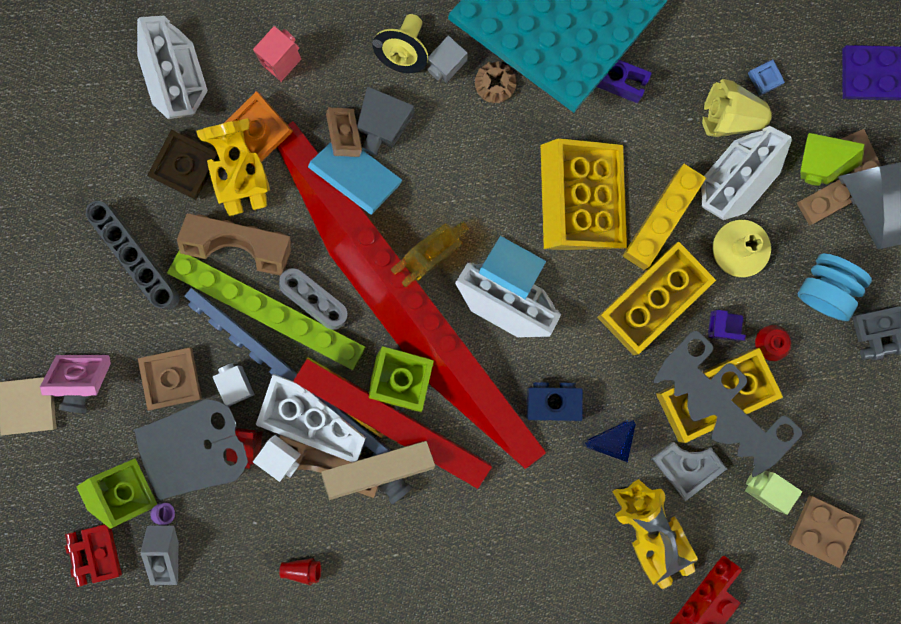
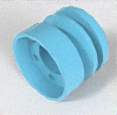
M820 254L816 260L817 265L811 269V273L816 278L805 279L797 293L798 297L808 306L829 317L849 321L858 306V302L852 296L862 297L865 294L864 288L869 287L872 278L862 268L850 261L831 254Z

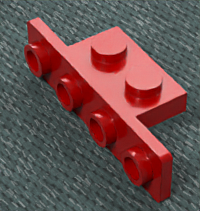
M722 556L670 624H725L741 604L727 592V589L742 569L726 556Z

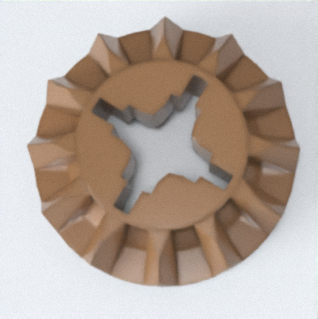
M500 61L488 62L479 69L475 77V88L484 100L491 103H500L509 99L514 93L516 76L509 65H505ZM502 74L500 80L502 87L495 85L490 88L491 79L489 76L496 78Z

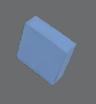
M774 60L748 72L759 96L785 83Z

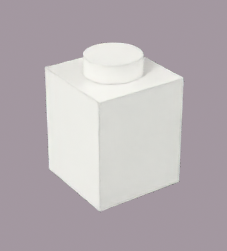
M233 363L219 368V374L213 376L221 398L227 406L255 395L242 366L234 367Z
M274 435L268 440L253 463L280 482L285 475L289 478L293 475L300 465L296 460L301 454Z

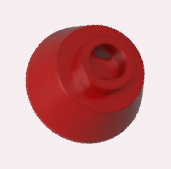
M770 325L758 332L755 339V347L760 348L764 359L778 361L785 358L790 352L791 338L784 328Z

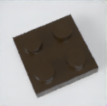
M171 129L147 176L197 200L210 175L207 160L217 161L219 156L216 151Z

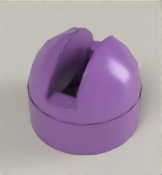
M169 503L157 504L151 509V520L158 525L170 524L175 517L173 506Z

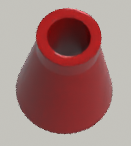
M314 558L282 562L279 575L280 578L311 586L320 580L321 563L320 561H315Z

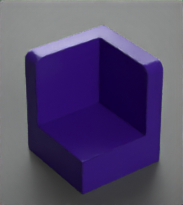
M723 310L711 311L708 338L737 342L745 341L746 335H741L742 315L727 313L728 311Z

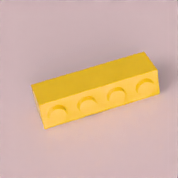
M683 164L674 174L622 257L643 270L650 267L706 177Z

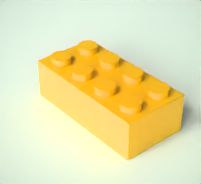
M678 241L597 318L632 355H638L703 294L716 279Z
M760 348L745 351L702 372L711 380L724 365L729 363L746 376L747 383L735 395L732 401L745 414H749L783 398ZM729 371L723 374L721 382L725 388L734 389L739 383V378L736 373ZM674 385L656 393L678 442L687 443L714 430L717 421L716 415L698 421L691 419L687 407L688 393L675 396Z

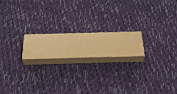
M427 441L325 470L321 472L328 498L332 500L435 468V464Z

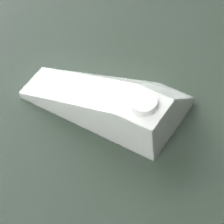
M276 374L272 375L256 425L352 463L358 461L366 437L308 390L297 385L292 380Z

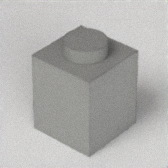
M447 36L429 55L427 62L428 71L435 79L439 80L441 78L447 83L467 62L468 53L451 37Z

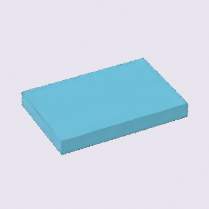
M331 142L310 161L308 166L313 172L371 215L402 182V179L363 150L360 157L334 156Z

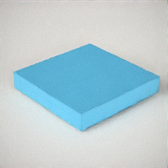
M500 236L482 265L479 274L526 299L546 261Z

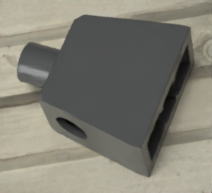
M367 87L357 127L360 134L367 136L362 150L376 155L381 143L393 147L415 113L414 106Z

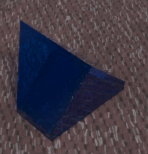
M628 419L582 441L586 448L628 463L636 424L634 420Z

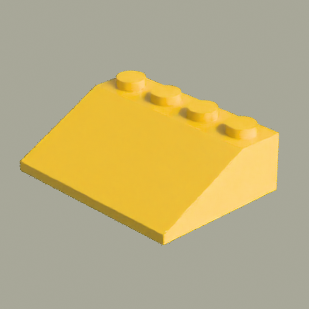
M559 138L542 144L541 177L544 249L593 250L627 248L623 145Z

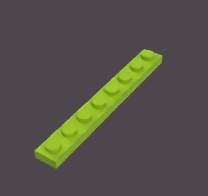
M180 250L167 272L169 275L351 370L355 369L366 348L190 255L181 254Z

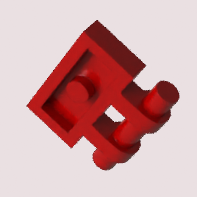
M103 524L81 530L83 541L79 542L76 532L65 534L67 541L65 550L66 554L69 553L72 569H70L71 577H75L77 587L88 584L86 578L88 573L91 574L92 583L117 578L122 575L112 528L110 529ZM85 549L87 565H83L80 550Z

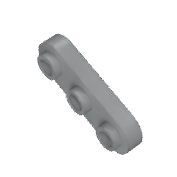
M291 268L281 274L279 287L282 293L328 329H339L345 324L347 319V309L302 271ZM293 281L297 286L292 288L287 283ZM315 298L317 303L311 304L308 299ZM335 314L338 319L331 320L328 315Z

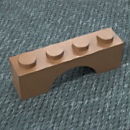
M187 213L177 238L181 254L206 259L211 253L220 248L238 247L252 255L256 262L257 271L279 276L285 271L291 252L290 236H286L281 232H268L260 230L255 226L246 227L234 224L228 220L210 219L201 214L192 215Z
M283 435L279 437L301 454L296 460L300 464L296 470H311L321 473L325 470L352 463ZM359 456L358 461L366 458ZM379 485L358 491V493L374 498Z

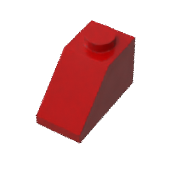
M235 428L236 436L240 442H243L248 463L245 468H250L251 464H255L253 461L260 453L263 431ZM227 448V461L234 462L235 465L238 459L237 454L233 449Z

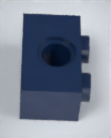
M533 382V388H527V420L582 421L583 389L576 388V383H560V388H549V383ZM554 393L561 398V405L557 409H551L547 403L548 397Z

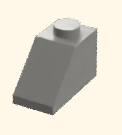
M159 525L147 526L140 553L150 585H177L179 542L174 526Z

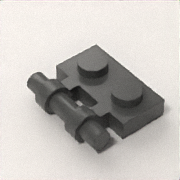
M901 306L852 316L858 342L869 340L870 347L860 350L863 360L871 358L879 360L883 359L885 355L894 353L901 355ZM892 335L893 342L882 345L881 337Z

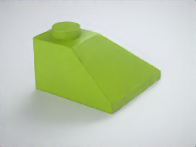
M809 133L800 171L801 179H805L806 183L816 186L821 185V183H831L838 179L839 176L845 175L862 165L865 144Z
M382 346L376 356L370 381L369 398L422 412L434 360Z
M135 458L90 477L76 486L87 510L110 529L151 510L157 505Z

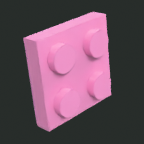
M56 355L40 385L42 395H97L111 364L109 355Z

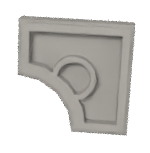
M671 442L651 457L684 501L688 500L727 470V467L711 447L698 452H689Z

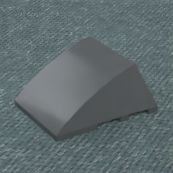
M901 162L839 176L841 184L845 183L852 196L850 198L852 204H856L863 216L862 222L877 249L901 245Z

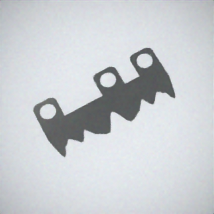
M693 331L665 359L654 379V383H659L664 379L667 381L674 380L675 396L688 393L687 407L693 421L716 415L717 421L712 439L724 444L740 443L737 456L754 457L755 467L752 471V477H756L775 465L800 439L802 430L789 417L781 416L764 432L732 401L735 395L747 383V378L741 371L729 363L724 365L710 380L697 368L713 351V346L700 332ZM699 339L704 343L705 351L701 356L695 357L688 352L687 346L691 340ZM731 371L737 374L739 378L737 387L727 389L722 385L721 379L724 373ZM788 424L793 428L794 436L790 441L784 442L777 437L776 431L780 425Z

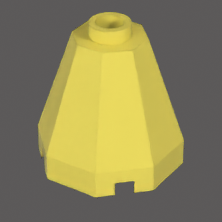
M722 79L720 80L721 83L716 82L713 84L704 105V110L709 109L708 118L703 116L702 120L703 127L708 136L721 137L760 131L770 123L772 112L765 101L731 80Z

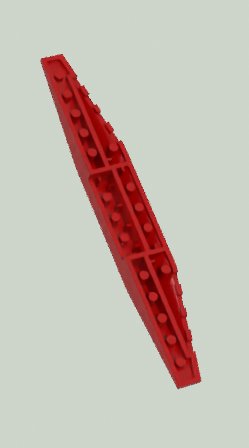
M294 121L289 123L288 126L293 132L277 147L329 255L401 350L408 354L434 360L429 384L522 467L528 468L546 454L545 450L359 205L308 168L310 161L318 155V152Z

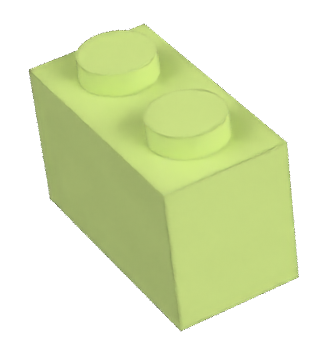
M764 471L756 477H752L751 474L746 482L748 486L745 490L769 508L788 515L802 493L801 490L770 471Z

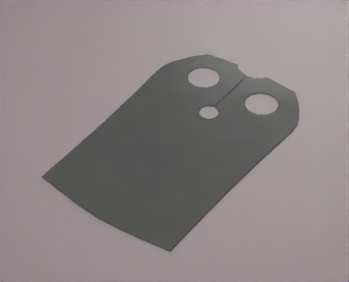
M206 399L166 418L134 430L143 466L158 500L230 483L240 477L248 460L243 442H240L236 436L235 426L237 424L229 406L215 400ZM216 412L221 413L225 419V426L221 430L215 429L211 423V416ZM205 440H209L212 443L211 449L205 448ZM227 448L233 449L237 454L238 459L235 465H228L224 460L223 454Z

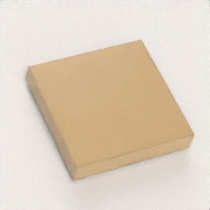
M45 377L0 382V436L57 429L54 395H42L40 385Z

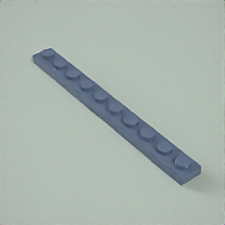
M191 288L186 293L185 297L190 301L188 306L200 315L202 312L210 317L208 322L217 330L225 329L231 335L228 339L239 348L243 345L251 351L249 356L260 365L265 362L272 368L269 371L272 375L276 374L286 379L294 380L297 375L295 370L199 291ZM313 394L366 437L362 449L367 446L374 452L372 457L392 451L346 412Z

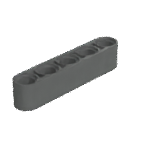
M101 201L90 203L86 209L88 221L151 304L164 310L175 308L180 300L177 290L112 206ZM105 209L106 216L99 221L97 218L98 212ZM121 229V238L118 241H114V232ZM132 250H137V259L130 262L128 259L129 253ZM152 270L154 273L153 280L145 283V273ZM168 291L170 298L167 303L162 304L160 302V294Z

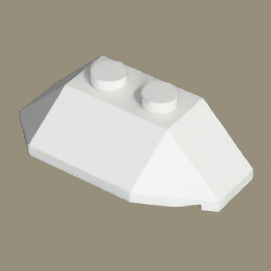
M165 16L139 17L137 20V56L152 104L167 119L193 116L208 91L193 43L179 29L170 24V21Z
M768 126L763 128V131L751 133L734 140L704 175L706 179L701 186L702 207L723 220L747 213L780 174L792 141L791 136Z
M467 263L455 284L473 313L516 337H550L561 314L555 309L553 302L543 289L533 285L526 299H523L479 274L483 264Z

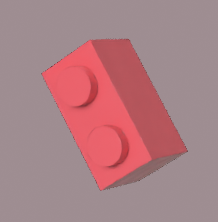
M273 26L253 51L261 65L282 82L300 62L301 56L298 52L300 48L295 43L296 39L287 30L283 29L280 31Z

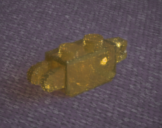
M464 221L454 228L444 223L415 245L391 269L392 272L397 274L407 267L412 274L404 278L402 284L405 287L409 286L416 279L419 281L458 250L463 244L460 238L470 228Z

